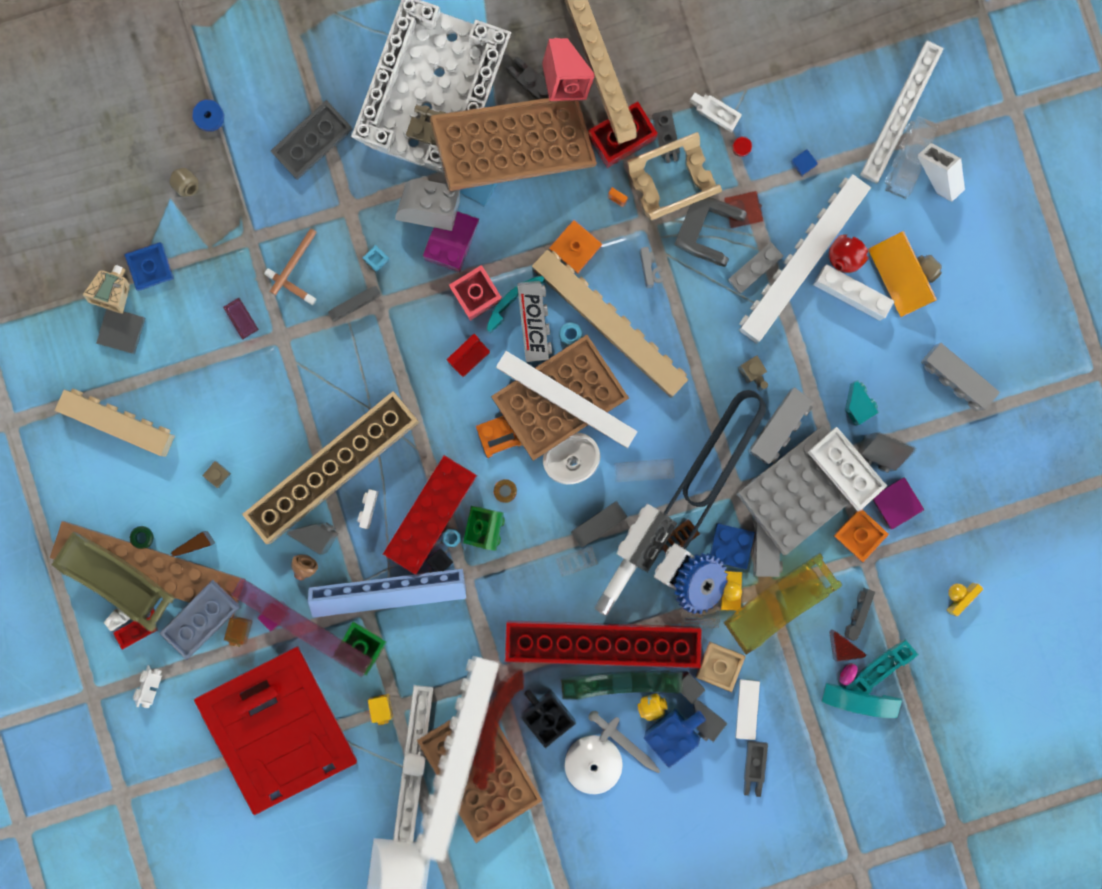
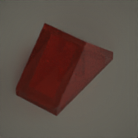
M831 629L829 634L834 660L838 662L866 657L867 654L838 632Z

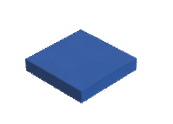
M159 242L124 254L137 291L174 279L163 243Z

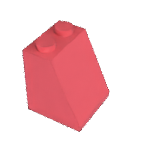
M568 38L549 39L542 61L549 100H587L595 77L594 72Z

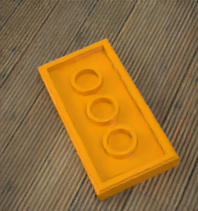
M904 231L868 249L892 300H894L900 317L937 300Z

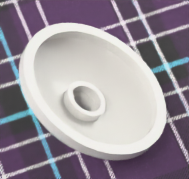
M575 433L543 455V466L546 473L551 479L561 484H576L586 480L596 471L600 462V451L597 443L590 436L583 433Z
M597 735L585 736L575 741L565 757V772L568 780L576 789L587 794H600L608 791L617 783L622 772V758L618 748L608 739L601 742L599 740L600 736ZM593 764L598 766L594 771L590 769Z

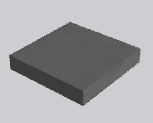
M106 309L96 344L135 354L145 317L124 311L121 314Z

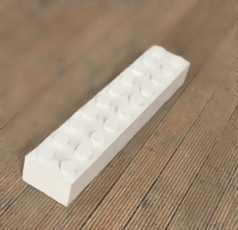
M475 656L472 657V660L468 659L466 670L468 671L467 678H463L460 687L463 691L462 696L457 698L455 709L457 710L456 717L452 716L449 726L452 730L451 735L445 739V756L441 755L438 765L441 770L439 775H435L434 795L430 794L427 803L429 812L424 814L423 834L418 835L416 842L417 849L422 857L444 862L499 666L497 662Z

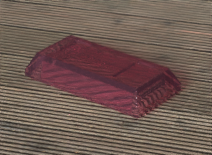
M240 298L223 307L242 340L259 330Z

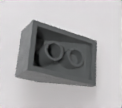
M878 432L864 435L858 452L869 465L873 463L878 466L879 470L889 473V471H896L915 451V447Z

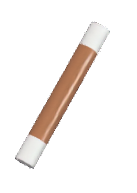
M269 268L264 274L275 282L280 276ZM288 280L282 285L311 305H314L316 302V298Z

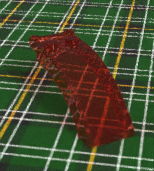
M515 668L510 671L490 695L475 748L476 755H473L472 765L476 769L473 783L479 790L487 789L488 774L494 773L496 770L495 742L498 726L509 702L517 692L524 689L522 669Z

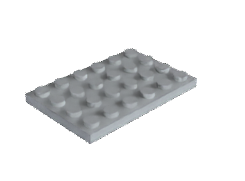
M824 425L736 493L783 556L791 552L850 503L808 454V451L829 433Z

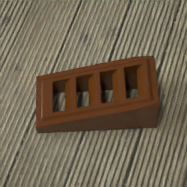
M689 519L678 525L671 533L668 541L672 546L675 543L671 538L673 535L680 543L678 546L681 548L684 546L689 537L684 527L687 526L690 532L695 527ZM679 530L686 538L684 541L677 533ZM698 530L696 531V533H695V535L693 536L692 540L695 539L697 536L700 535V533L698 532ZM665 543L662 549L666 553L669 547Z
M203 531L173 550L171 555L180 556L211 546L215 544V541L208 531Z

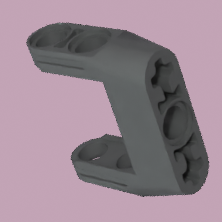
M710 197L690 204L674 245L693 256L726 267L729 261L728 257L722 252L696 243L708 211L733 221H744L747 212Z

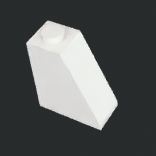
M932 143L918 154V159L938 195L952 202L965 190L961 158Z

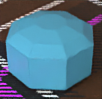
M447 529L443 533L442 542L447 547H456L461 542V534L456 529Z

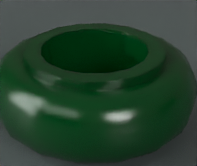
M145 526L134 528L129 537L130 543L138 549L150 547L154 540L153 532ZM140 532L146 535V541L143 544L137 540V535Z

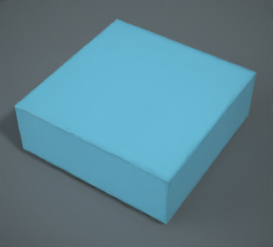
M375 245L362 259L378 272L389 260V257Z

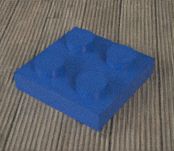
M717 523L710 554L720 558L719 560L723 561L725 565L747 569L755 532Z

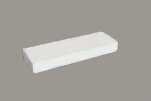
M740 679L735 737L738 739H756L760 681Z

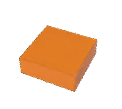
M613 187L608 193V198L619 206L624 207L627 203L628 197Z

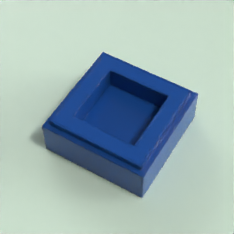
M808 149L791 160L801 176L818 165Z

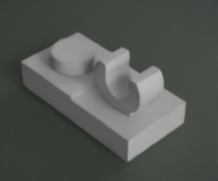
M649 247L641 248L640 257L646 289L653 288L654 282H663V278L658 279L655 277V273L661 272L662 269L655 268L652 271L651 263H654L653 252H649Z

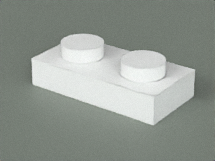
M369 490L368 493L365 492L362 501L365 504L364 510L360 511L358 516L359 527L370 528L379 491Z

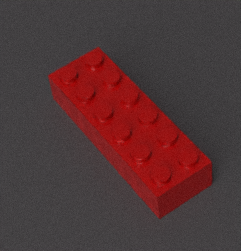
M444 455L383 552V555L415 575L418 574L478 475Z

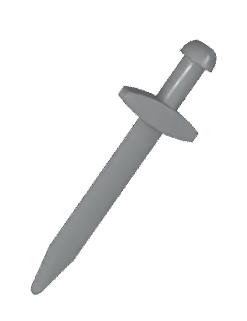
M597 711L590 712L589 720L591 722L594 721L603 729L599 738L601 742L610 736L645 767L660 773L652 759L616 729L620 720L618 717L607 723L598 715Z

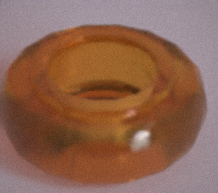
M508 479L500 480L494 486V496L500 502H511L517 495L516 485ZM504 485L509 486L511 489V493L507 497L502 496L499 492L500 488Z

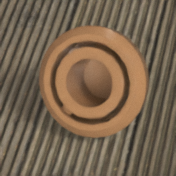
M300 554L294 556L291 563L294 577L298 580H304L312 576L318 569L317 562L307 555Z

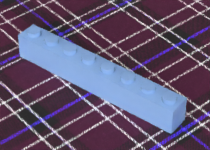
M463 569L311 587L308 593V604L312 617L315 618L466 599V584Z

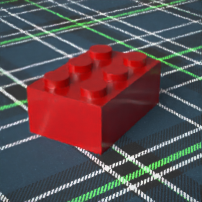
M638 101L628 107L636 127V138L618 144L609 118L588 131L589 139L607 169L652 143L657 138V131Z

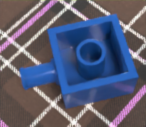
M675 708L646 730L644 740L664 764L670 768L699 746L700 737L694 729L705 722L706 719L700 711H697L685 720Z

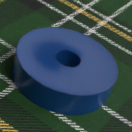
M213 100L200 101L196 104L192 113L195 124L207 132L219 129L225 118L223 109ZM208 113H211L210 118H206Z

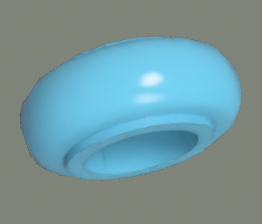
M575 323L564 324L559 331L560 340L568 346L582 338L581 327ZM568 329H574L576 331V338L573 340L567 339L565 332Z

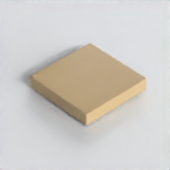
M709 641L701 661V668H698L695 678L732 692L746 656Z

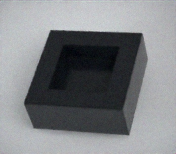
M440 548L427 560V563L436 572L445 571L453 563V560Z

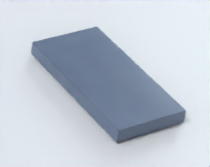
M212 580L159 634L188 660L241 606Z

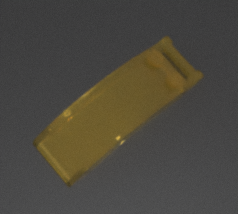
M821 553L816 554L810 560L774 582L724 621L725 626L746 655L761 646L786 624L827 598L829 594L842 586V583L836 580L822 560L823 556ZM817 564L831 584L830 586L825 587L813 570V565Z

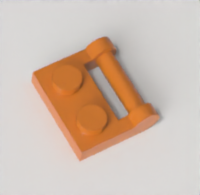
M504 416L476 426L487 458L508 448L522 446ZM513 433L514 439L489 447L488 442Z

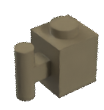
M758 356L737 367L747 384L754 380L759 391L768 387V383L761 376L767 370Z

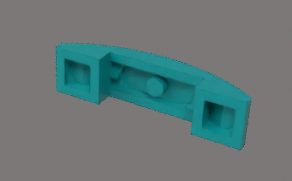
M538 276L524 282L541 281L542 285L545 282V278ZM518 285L510 290L493 310L487 325V331L490 334L504 321L500 314L519 296Z
M905 639L868 664L845 688L846 690L869 694L873 691V687L900 666L904 667L919 654Z
M826 683L821 701L830 706L853 713L882 718H897L902 699L887 695L879 697L846 690L843 686Z

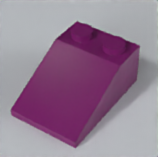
M457 211L452 231L433 228L423 254L424 260L461 273L479 219Z

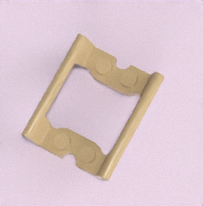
M698 132L626 161L634 189L640 190L643 193L640 203L647 218L650 217V220L722 192L720 184L715 183L711 171L705 170L702 166L706 159L700 147ZM683 146L686 154V167L694 185L700 188L701 192L668 206L660 207V197L652 177L645 173L644 170L646 161Z

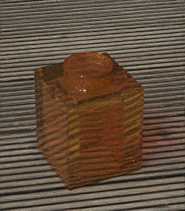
M237 616L230 617L224 640L229 641V645L235 647L246 644L253 621Z

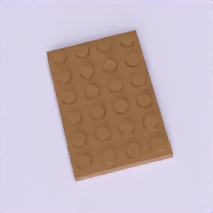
M585 335L535 368L607 413L629 399L588 335ZM516 380L491 396L532 461L588 426L585 422Z
M488 706L458 809V813L475 843L543 801ZM451 719L417 739L436 775H439L441 770L438 767L441 755L445 756V739L451 735L452 730L449 728Z

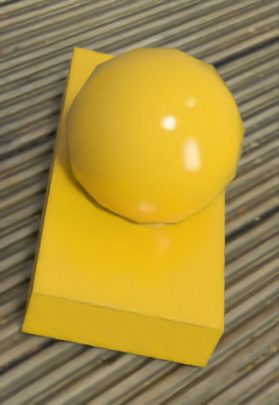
M724 571L728 575L726 576L727 583L724 593L721 597V610L741 611L742 572Z
M973 582L967 589L962 584H953L948 590V595L954 602L947 611L951 615L959 616L981 593L983 587Z

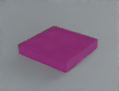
M905 477L884 488L873 499L890 530L924 511L923 506Z

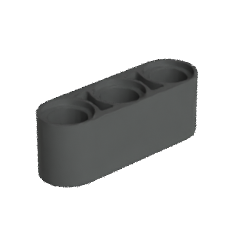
M616 501L572 530L571 533L582 548L626 519L627 515Z

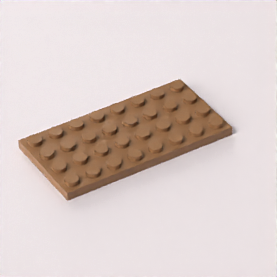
M549 98L432 115L430 117L449 191L595 167L597 164L578 100L550 101Z

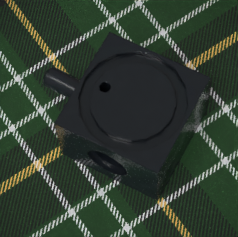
M529 689L524 693L532 705L521 713V719L545 749L576 724L575 718L552 690L548 691L539 700Z

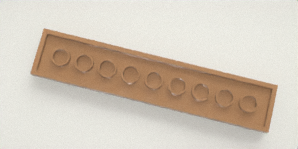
M66 521L61 522L50 555L51 559L55 560L72 532H76L134 566L176 599L190 603L214 580L237 603L239 602L246 581L244 578L150 548L138 549L128 541Z

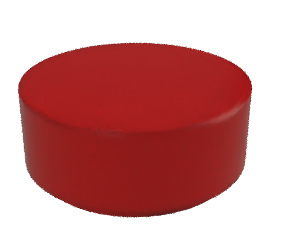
M747 137L737 138L732 146L734 154L739 157L747 156L752 149V143Z

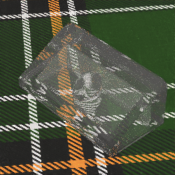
M714 605L713 609L709 608L708 612L702 611V614H693L680 606V626L718 628L720 624L719 605Z

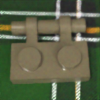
M416 105L414 112L421 115L419 119L411 118L406 136L437 146L431 123L426 122L427 117L446 114V112H437L431 110L428 106Z

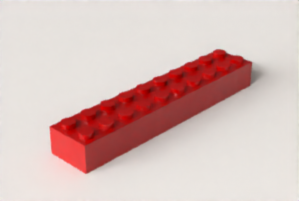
M507 620L505 662L701 668L702 629L699 626Z

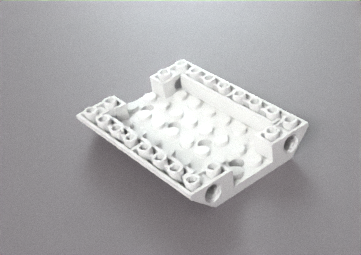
M401 0L351 137L374 150L444 174L437 146L419 141L417 147L409 146V141L412 138L407 137L406 132L411 118L419 119L421 115L414 112V108L416 105L423 106L425 103L432 105L431 110L446 113L485 108L511 32L476 19L474 24L449 16L441 13L439 6L422 0ZM451 33L458 36L454 42L447 40L448 35ZM438 68H442L445 71L441 77H437L434 74ZM427 117L426 122L431 123L430 117Z

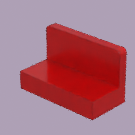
M474 333L446 360L462 377H465L490 353V350Z

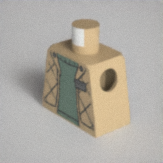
M114 265L111 273L99 271L83 294L87 302L122 314L130 288L128 281L123 277L125 269Z

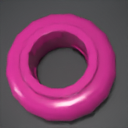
M850 663L842 670L839 679L842 685L847 686L855 679L858 670L855 664Z

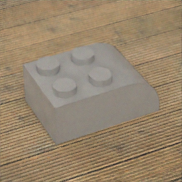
M423 179L410 180L404 186L396 213V220L452 231L460 203V189L449 191L448 184Z

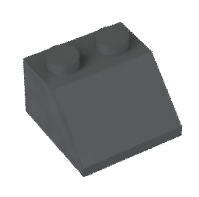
M322 523L290 530L287 535L321 555L328 552L339 533L335 531L336 528L331 524Z

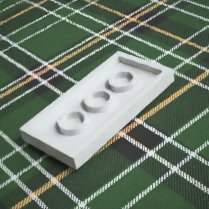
M838 427L831 430L808 451V454L857 511L862 510L887 487Z

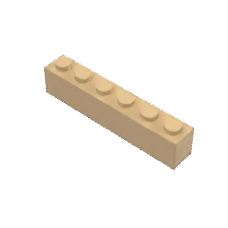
M74 388L71 391L63 390L54 411L159 456H167L175 438V435L170 434V429L159 426L158 429L152 426L153 422L143 418L141 421L135 419V414L127 411L121 413L117 411L118 407L109 403L106 406L100 404V399L93 396L86 398L82 396L83 392Z

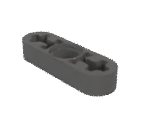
M373 286L334 307L328 314L332 321H337L379 298L381 294L377 286Z

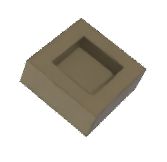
M214 461L202 476L216 488H219L231 473L217 461Z

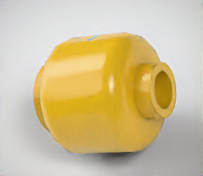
M657 693L642 697L640 703H638L639 714L641 718H645L647 721L663 718L665 710L668 709L666 699L661 698Z

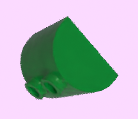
M471 506L463 543L496 551L497 546L501 542L500 530L505 523L504 512Z
M353 621L333 656L362 674L367 675L380 656L387 641Z

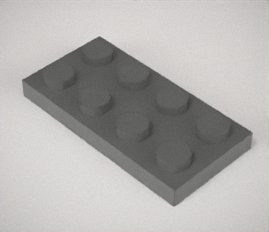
M326 100L271 150V153L298 180L347 136L353 128Z

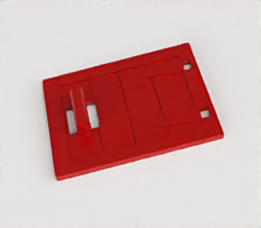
M298 646L194 699L200 714L254 815L357 763L356 756ZM265 680L268 681L270 686L267 689L245 700L242 699L240 693ZM276 697L277 703L253 715L250 714L249 710ZM333 763L335 769L325 773L323 767ZM279 790L282 796L272 800L270 794Z

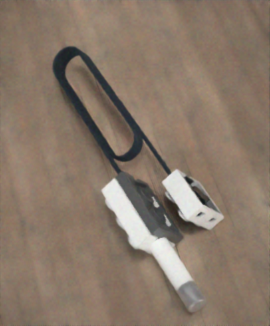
M745 390L733 398L664 513L649 504L641 509L636 523L630 527L628 536L618 547L617 554L624 559L594 608L605 616L609 613L637 567L648 573L678 524L668 517L667 514L683 489V496L691 505L696 507L707 505L684 546L681 548L674 543L667 550L663 563L659 564L656 568L654 577L676 590L674 586L677 582L676 577L680 573L679 570L683 568L684 563L689 562V558L694 559L695 557L686 551V548L765 415L766 405L755 391ZM746 398H757L760 404L759 409L709 496L701 502L691 501L688 496L689 486L737 407Z

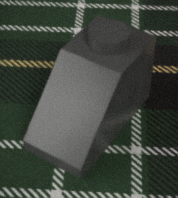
M696 699L693 702L694 714L700 711L706 719L705 722L696 727L699 731L698 735L705 741L710 739L714 742L727 725V722Z

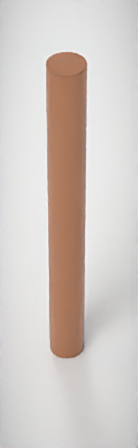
M310 228L270 289V293L275 296L277 295L317 232Z

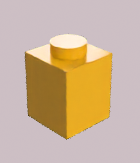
M389 694L374 696L368 699L372 723L377 722L378 725L389 723V720L393 718Z

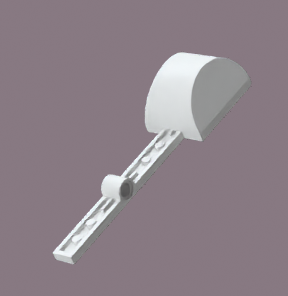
M413 686L393 840L373 838L367 889H426L430 858L420 856L413 838L421 778L425 765V754L419 746L417 739L428 733L433 687Z

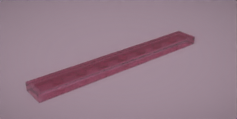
M241 578L231 594L360 677L364 676L373 661L367 655L244 578Z

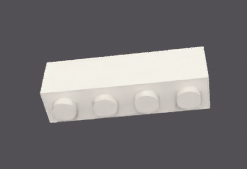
M827 264L821 269L813 284L879 321L886 318L894 303V300Z

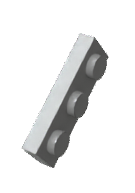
M770 242L731 276L728 282L741 294L783 257L782 253Z

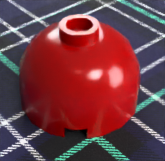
M846 234L838 236L830 246L829 260L836 270L843 273H853L858 271L869 258L867 257L868 249L858 238L853 236L851 239L846 237Z

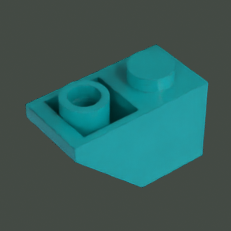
M858 380L850 384L845 411L855 426L862 424L879 413L877 403L874 399L869 398L866 393L867 388L862 382L859 383Z

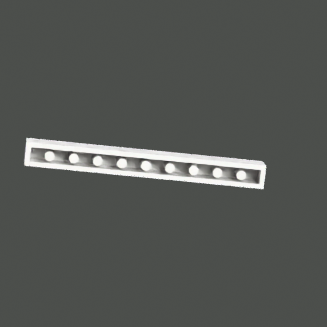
M852 174L849 179L844 178L838 186L841 188L839 193H833L828 200V203H830L828 208H823L817 215L819 219L817 223H812L806 230L807 237L804 240L801 238L794 247L797 249L794 255L789 254L783 262L786 266L783 270L778 269L772 277L775 280L771 286L767 284L761 293L764 295L760 301L756 300L751 306L752 312L749 317L745 315L740 321L739 325H741V328L738 331L756 344L764 337L871 189L869 185Z

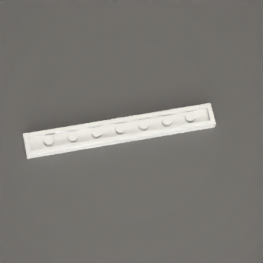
M928 40L924 43L860 176L876 184L879 182L944 48Z
M505 351L496 366L498 370L626 448L629 447L638 432Z

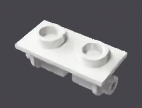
M148 665L146 671H142L140 689H136L133 696L136 707H139L140 703H142L141 706L144 708H149L153 704L156 691L150 690V687L158 688L162 677L161 670L154 669V671H151Z

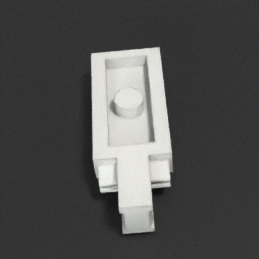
M694 93L689 101L697 107L696 111L731 133L742 116L739 112L711 95H704L702 97Z

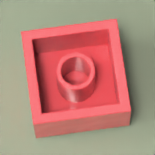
M482 265L449 285L470 321L497 305L502 299Z

